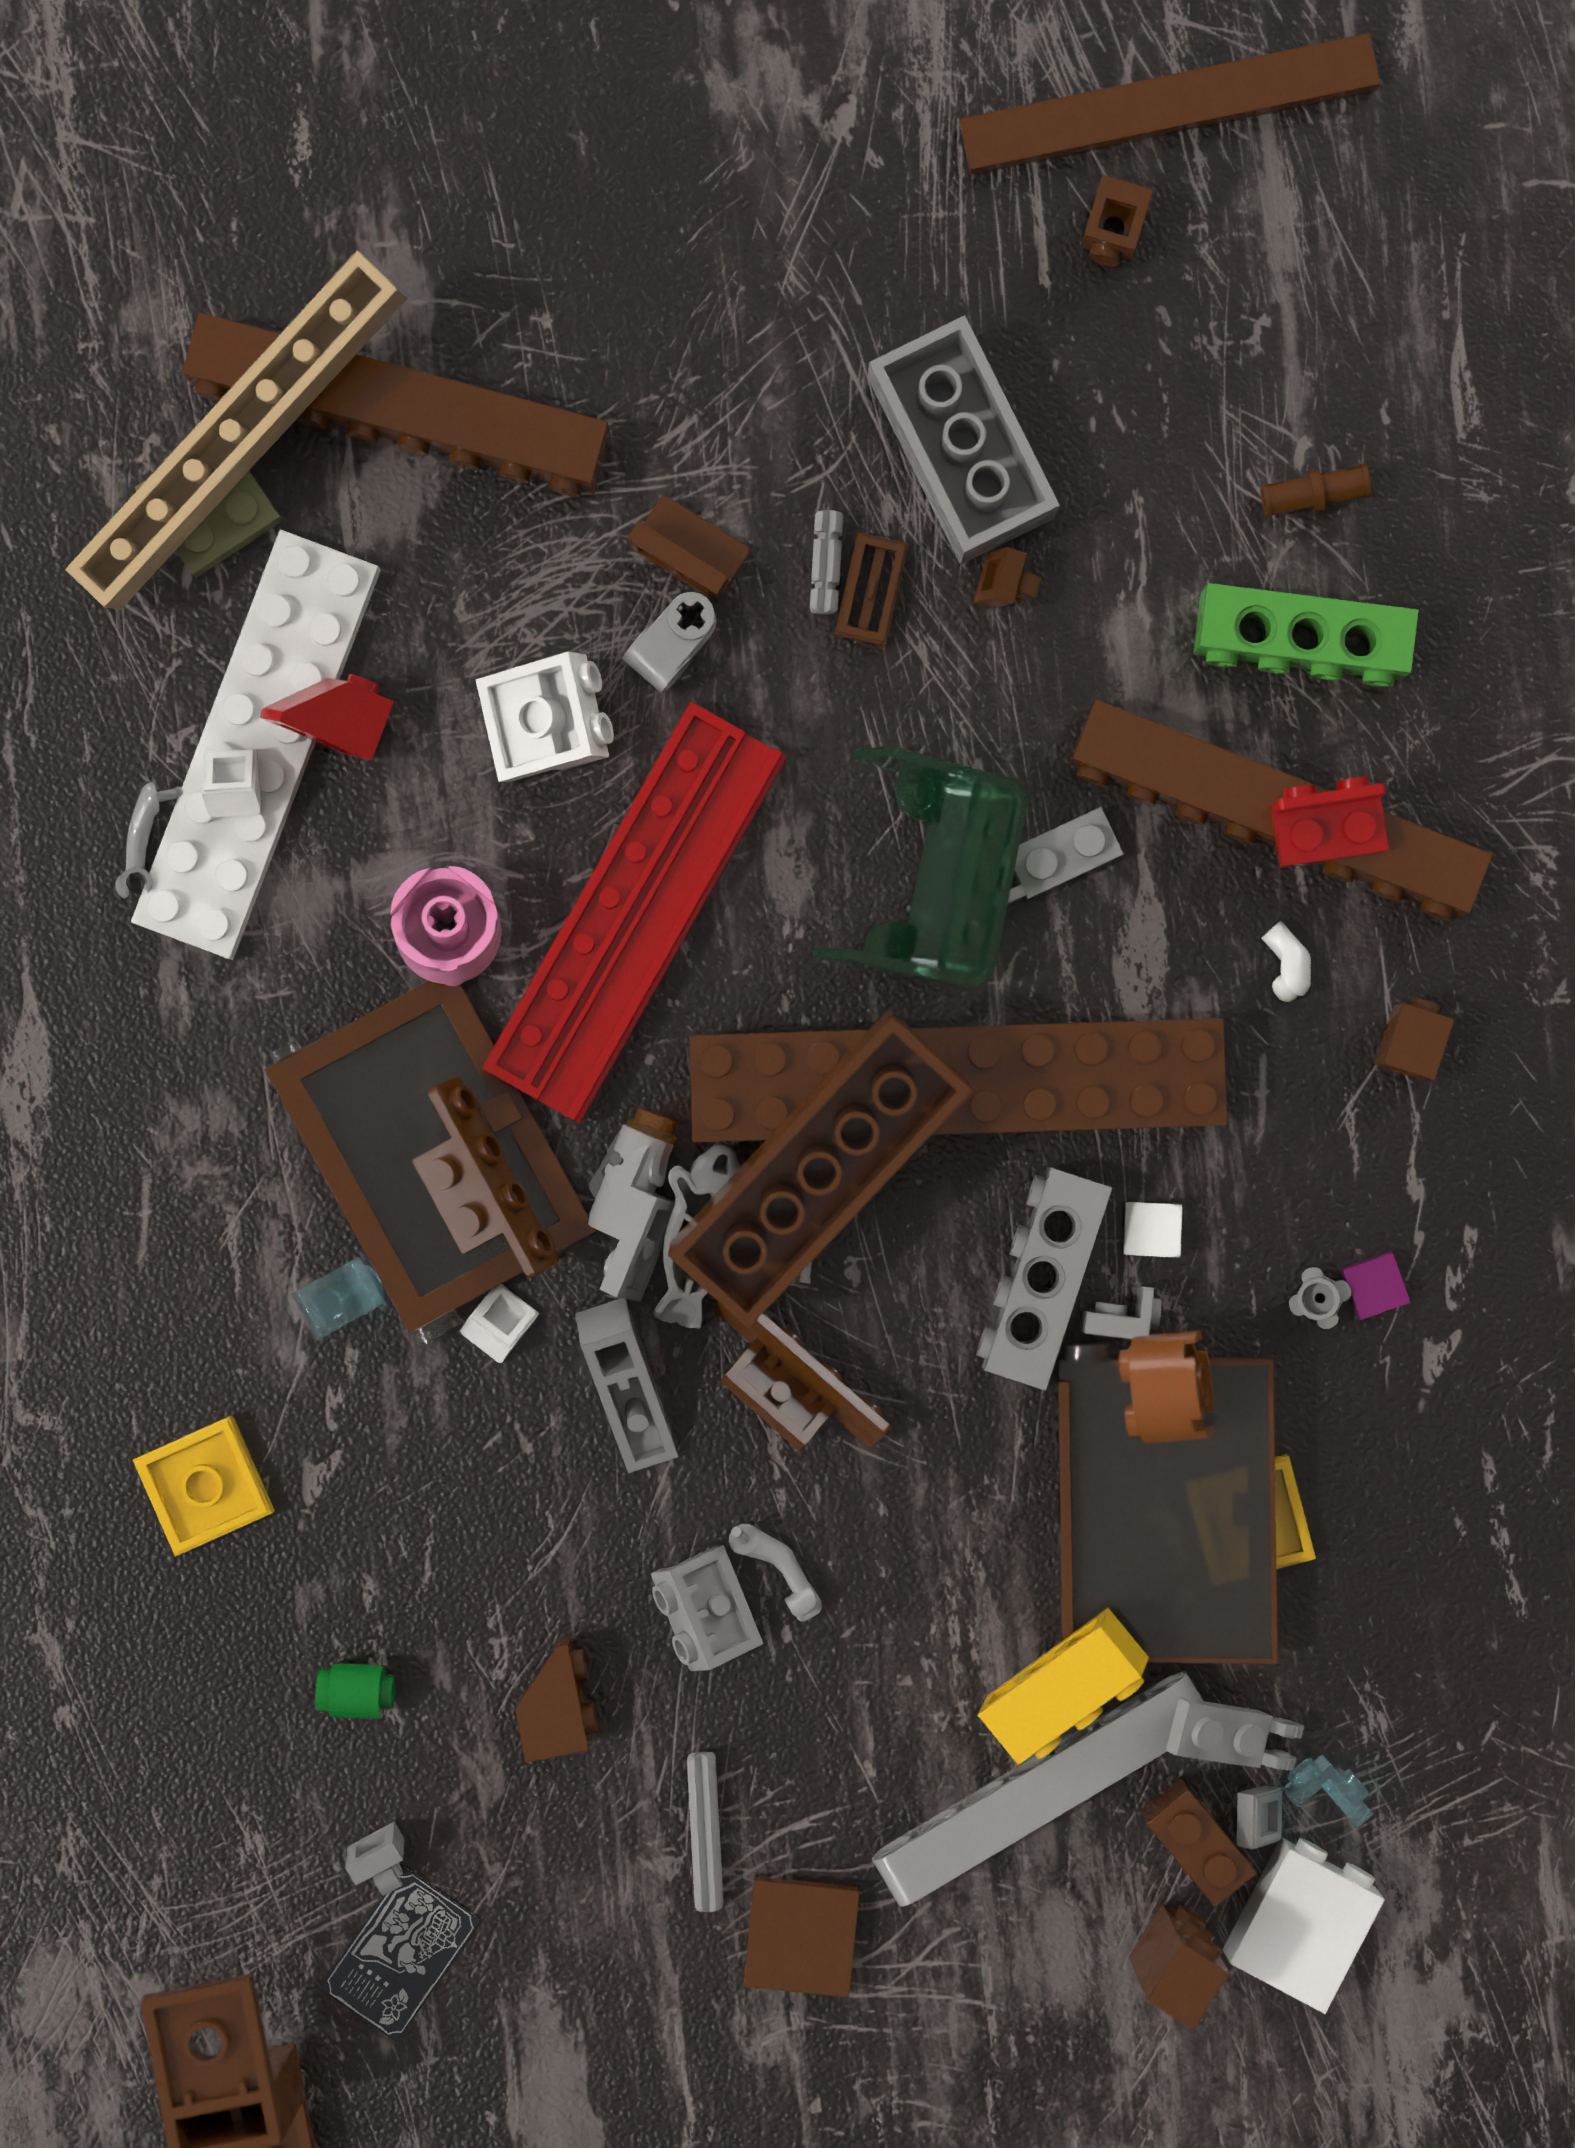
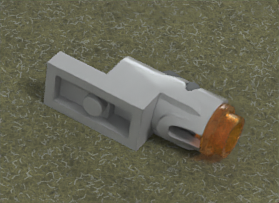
M638 1107L634 1119L628 1117L626 1124H623V1127L619 1130L608 1148L607 1155L589 1183V1189L595 1201L590 1211L588 1225L619 1239L616 1249L610 1253L605 1262V1277L600 1290L617 1298L641 1302L664 1246L667 1225L675 1206V1201L659 1195L655 1191L657 1187H662L665 1181L669 1156L677 1139V1136L673 1135L677 1122Z

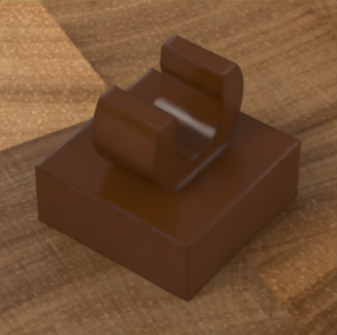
M1010 547L987 552L974 602L989 608H998L1013 605L1014 599L1025 601L1026 597L1037 598L1042 578L1022 571L1027 553Z

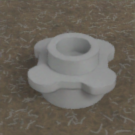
M1308 1268L1302 1273L1303 1284L1298 1294L1292 1296L1289 1300L1290 1310L1296 1316L1305 1315L1310 1319L1317 1320L1318 1325L1323 1329H1330L1338 1323L1339 1317L1337 1313L1342 1302L1347 1301L1351 1297V1287L1344 1280L1334 1281L1324 1276L1320 1268ZM1317 1293L1324 1294L1325 1301L1323 1303H1318L1315 1300Z

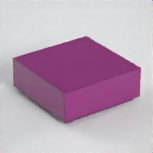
M1392 1252L1340 1269L1343 1280L1351 1287L1350 1300L1359 1320L1411 1303Z

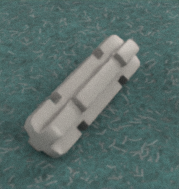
M821 510L815 514L814 535H817L818 539H814L811 584L815 585V588L811 589L810 610L812 613L820 615L836 614L838 611L839 591L835 590V586H839L842 541L838 540V537L842 536L843 514L834 510Z

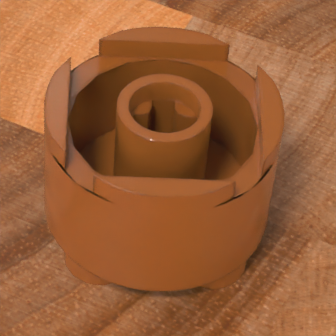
M1200 1330L1133 1337L1128 1350H1120V1375L1123 1383L1130 1382L1133 1402V1404L1126 1405L1125 1409L1129 1437L1140 1436L1146 1445L1211 1439L1213 1437L1214 1425L1204 1426V1412L1215 1411L1208 1351H1197L1195 1343L1204 1339Z

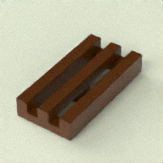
M858 532L834 637L841 639L849 638L863 644L865 642L871 643L881 648L886 647L909 543ZM868 546L876 548L858 628L848 626L865 547ZM890 551L896 553L879 630L878 632L869 631L868 628L885 553Z

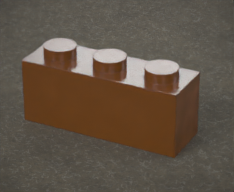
M1161 1903L1128 1957L1146 2000L1195 2030L1228 1977L1229 1972L1220 1957L1222 1950L1212 1942L1214 1935L1205 1929L1207 1922L1185 1906L1179 1905L1178 1909L1174 1911Z

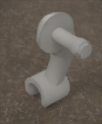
M150 782L142 788L128 829L126 869L117 877L115 882L116 891L121 897L127 898L129 896V889L126 885L128 876H135L140 880L142 891L144 886L147 893L150 891L152 878L145 870V859L154 817L159 812V802L178 799L183 795L181 786L157 792L153 782Z
M740 1524L732 1528L729 1535V1544L735 1553L774 1564L783 1574L793 1594L785 1598V1601L792 1614L799 1621L805 1622L820 1613L822 1609L821 1599L806 1579L793 1551L787 1545L750 1524Z

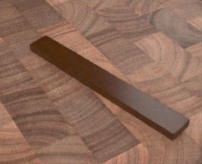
M1370 33L960 118L959 125L970 175L1375 91L1381 83Z

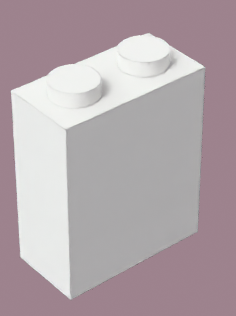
M1281 1837L1223 1948V1952L1230 1964L1326 2014L1385 1899L1373 1886L1375 1878L1361 1868L1346 1863L1344 1869H1341L1327 1862L1325 1859L1328 1853L1310 1841L1299 1838L1295 1845Z

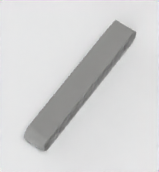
M1177 1672L1161 1680L1094 1720L1084 1729L1078 1730L1062 1739L1060 1744L1041 1759H1037L1036 1756L1032 1757L876 1852L872 1857V1861L900 1907L907 1906L923 1898L1167 1752L1166 1747L1179 1697L1203 1701L1187 1672Z

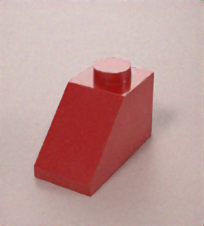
M349 674L347 681L327 678L263 707L259 718L349 756L372 761L394 701L377 694L379 688L377 683L354 674Z

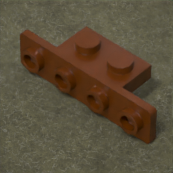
M458 1076L429 1089L428 1095L446 1126L451 1139L415 1158L412 1162L462 1254L503 1233L528 1278H532L557 1264L559 1259L554 1251L553 1240L548 1231L541 1227L529 1205L527 1191L515 1179L503 1157L502 1145L497 1137L490 1133L478 1110V1102L473 1092L465 1086L462 1079Z
M720 1302L714 1305L713 1311L750 1343L748 1348L721 1378L720 1382L798 1451L806 1446L830 1415L836 1418L868 1447L877 1443L891 1429V1425L883 1419L881 1410L873 1402L866 1398H859L843 1384L841 1375L833 1367L826 1363H819L803 1349L802 1341L792 1331L778 1327L764 1312L747 1328Z

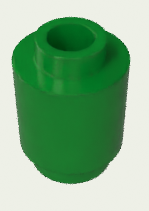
M334 1663L332 1668H320L316 1682L317 1711L329 1712L330 1717L382 1719L384 1709H393L396 1693L395 1676H387L385 1665Z

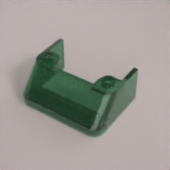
M892 746L855 749L852 760L899 772L895 795L900 810L911 819L928 823L908 924L882 922L873 927L866 937L863 952L847 948L814 947L813 958L882 974L959 987H978L984 984L992 976L996 965L1027 810V798L1024 789L1016 780L1006 776Z

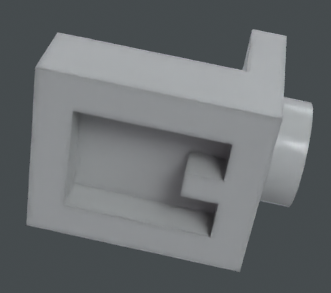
M1138 1286L1134 1317L1127 1316L1128 1306L1096 1302L1095 1312L1082 1310L1079 1331L1087 1334L1128 1339L1149 1335V1330H1158L1161 1316V1299L1153 1298L1154 1288Z

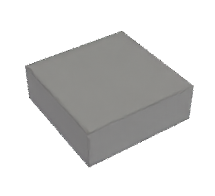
M1263 1785L1238 1792L1237 1846L1255 1849L1280 1841L1282 1829L1281 1787Z

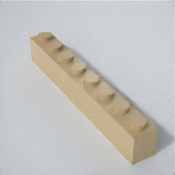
M357 250L65 570L102 606L121 610L408 298Z

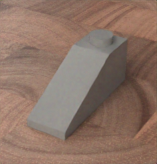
M621 1298L575 1313L580 1345L628 1473L677 1458V1449L627 1299Z

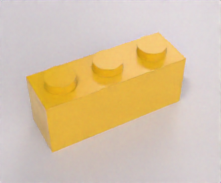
M1107 1608L988 1694L978 1716L1018 1765L1033 1754L1037 1759H1041L1062 1741L1060 1735L1075 1725L1078 1730H1082L1096 1720L1103 1711L1101 1706L1114 1696L1119 1701H1122L1132 1695L1144 1682L1142 1675L1149 1657L1111 1610Z

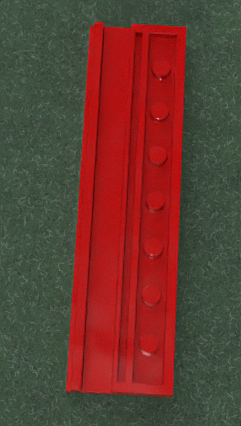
M690 701L482 1067L483 1070L581 1124L787 760V757L782 752L768 747L747 735L745 731Z

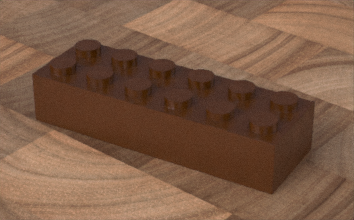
M889 1008L670 1242L668 1257L749 1328L973 1091L969 1081Z

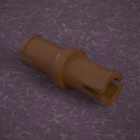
M1365 463L1321 474L1318 469L1306 471V477L1260 485L1261 501L1266 518L1311 508L1314 513L1325 511V505L1362 497L1369 498L1372 492L1369 471Z

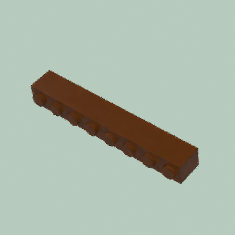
M199 312L182 374L195 387L194 392L197 395L219 402L280 334ZM357 354L296 419L302 424L318 429H326L328 423L346 427V433L349 436L366 442L377 443L378 436L398 441L397 447L418 456H428L429 450L449 455L448 461L466 469L478 470L480 464L500 469L499 475L501 477L518 483L528 484L530 477L551 482L549 486L551 490L571 497H580L581 491L595 494L611 435L607 421Z
M1097 699L1089 710L1068 764L1079 769L1077 777L1081 780L1100 787H1106L1108 781L1128 788L1126 796L1134 801L1155 806L1157 800L1177 807L1175 815L1188 822L1204 826L1206 820H1210L1225 826L1224 834L1239 842L1253 845L1255 840L1259 839L1274 845L1273 853L1277 856L1270 805L1276 800L1284 798V789L1303 785H1315ZM1315 785L1316 793L1330 791L1328 789ZM1383 811L1389 851L1318 862L1325 865L1322 872L1327 876L1347 883H1352L1354 877L1374 884L1371 891L1378 896L1395 902H1402L1405 896L1423 903L1421 907L1423 913L1440 920L1451 921L1453 915L1461 917L1471 912L1493 854Z

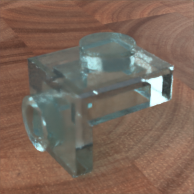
M359 1257L292 1293L295 1302L317 1340L384 1304L380 1295L383 1288L378 1275L371 1266H364Z
M1323 1754L1315 1761L1312 1758H1308L1297 1765L1288 1775L1290 1783L1283 1788L1293 1803L1299 1807L1323 1787L1357 1828L1373 1815L1362 1801L1370 1794L1349 1769L1340 1775Z

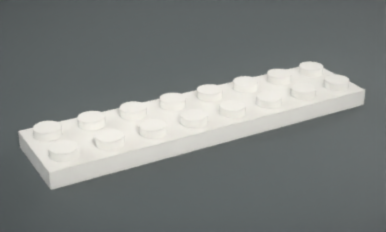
M279 531L181 788L183 795L177 799L149 874L152 878V887L147 893L144 886L131 920L132 923L222 957L234 959L316 741L259 718L263 707L327 678L340 679L381 571L379 566L286 531ZM257 749L261 793L260 814L210 817L201 795L204 752Z

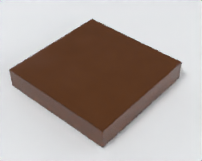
M754 1876L743 1987L849 1998L860 1894L859 1887Z

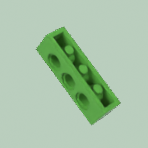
M1208 583L1200 595L1193 655L1206 656L1207 664L1219 667H1236L1238 660L1256 662L1258 663V670L1267 673L1286 674L1290 672V667L1311 669L1310 676L1316 679L1341 680L1342 674L1363 676L1362 683L1366 685L1392 687L1395 680L1401 681L1411 673L1419 610ZM1244 619L1258 621L1264 629V640L1260 643H1251L1245 640L1240 633V621ZM1299 625L1309 627L1316 636L1315 648L1305 650L1298 647L1292 638L1293 627ZM1357 632L1365 637L1368 643V653L1366 656H1355L1347 650L1345 646L1346 633Z

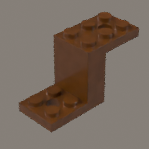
M253 1973L145 1994L140 2003L168 2148H316L296 2043L268 2049ZM202 2028H209L217 2032L222 2041L221 2051L214 2055H205L199 2052L193 2043L194 2032Z

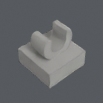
M392 1822L348 1846L345 1869L355 1885L372 1877L383 1896L402 1886L399 1876L403 1875V1871L399 1862L403 1861L404 1837L396 1823Z

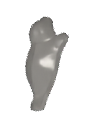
M726 1143L715 1144L698 1156L691 1167L690 1173L681 1166H675L669 1172L668 1180L676 1196L675 1206L667 1225L663 1247L664 1269L669 1289L653 1311V1317L661 1321L677 1322L679 1325L687 1328H701L702 1298L708 1292L668 1257L670 1242L741 1167L736 1151Z

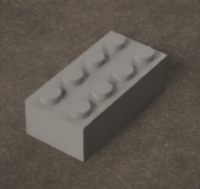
M965 315L869 362L868 380L960 565L1055 518L1060 505Z

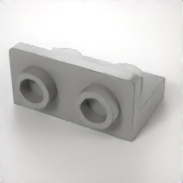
M724 1545L715 1546L675 1566L661 1568L651 1573L655 1584L652 1588L654 1601L661 1613L668 1617L675 1634L672 1637L675 1653L679 1660L688 1666L690 1671L711 1670L763 1644Z

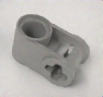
M686 592L680 594L673 599L656 621L650 624L636 638L622 659L660 693H665L682 675L693 657L715 631L716 616L713 605L707 597L700 593ZM698 607L703 609L701 612V618L704 623L703 627L698 629L691 625L686 630L681 628L684 623L680 614L682 610L686 608L688 611L694 612Z

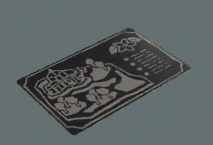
M405 1867L402 1868L403 1875L399 1876L402 1886L380 1899L321 1985L322 1991L394 2041H398L480 1923L478 1917Z

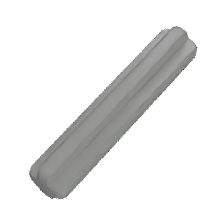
M703 1751L691 1753L687 1757L694 1901L697 1911L714 1912L721 1910L724 1902L716 1756L712 1752Z

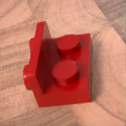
M1356 777L1337 781L1336 791L1316 793L1315 785H1303L1284 789V798L1278 799L1270 805L1279 867L1298 866L1389 851L1381 797L1386 795L1385 784L1369 785L1368 777Z

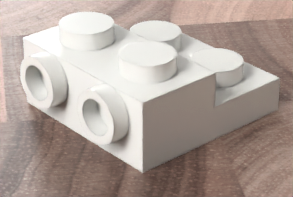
M565 652L476 679L499 782L508 783L553 769L565 770L609 757L607 744L613 742V727L609 717L604 712L599 713L595 693L601 691L602 679L598 667L593 661H587L586 654Z

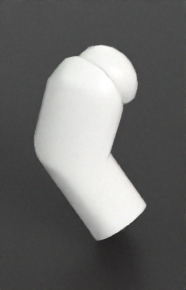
M1279 921L1261 939L1281 960V975L1273 981L1272 989L1280 1000L1291 1002L1298 995H1305L1311 985V956L1284 923Z

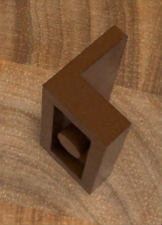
M665 495L659 498L646 521L642 523L638 520L627 537L631 550L716 603H719L749 555V548Z

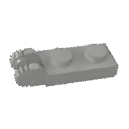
M1099 807L1005 852L1006 856L983 865L969 874L974 884L978 882L984 883L996 877L998 873L1012 868L1019 886L990 896L984 902V906L987 912L991 913L1024 897L1026 900L1040 895L1121 857L1123 852L1102 807Z
M1179 1697L1166 1751L1181 1757L1260 1768L1262 1764L1275 1769L1292 1771L1296 1763L1295 1757L1282 1750L1265 1749L1268 1734L1271 1732L1286 1738L1300 1739L1302 1738L1305 1726L1291 1720L1273 1717L1260 1710Z

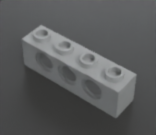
M1047 1167L1044 1177L1037 1174L1034 1176L1026 1200V1205L1033 1206L1034 1209L1028 1227L1019 1224L1010 1248L1009 1255L1017 1257L1012 1276L1002 1275L993 1305L1001 1307L995 1327L985 1326L976 1355L984 1358L982 1368L985 1371L1046 1391L1112 1187ZM1054 1211L1065 1212L1072 1222L1070 1234L1061 1241L1050 1240L1044 1231L1045 1219ZM1040 1261L1049 1262L1055 1270L1053 1285L1044 1291L1033 1290L1027 1280L1030 1267ZM1022 1312L1035 1314L1039 1322L1037 1334L1028 1341H1018L1011 1333L1012 1320Z

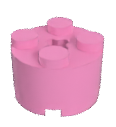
M454 866L432 870L427 868L411 875L397 890L391 905L392 934L401 957L414 973L431 982L447 986L461 985L482 973L491 964L498 952L502 928L497 907L488 886L474 873ZM454 919L456 924L454 929L451 931L448 929H444L441 932L438 931L436 924L440 920L449 924Z

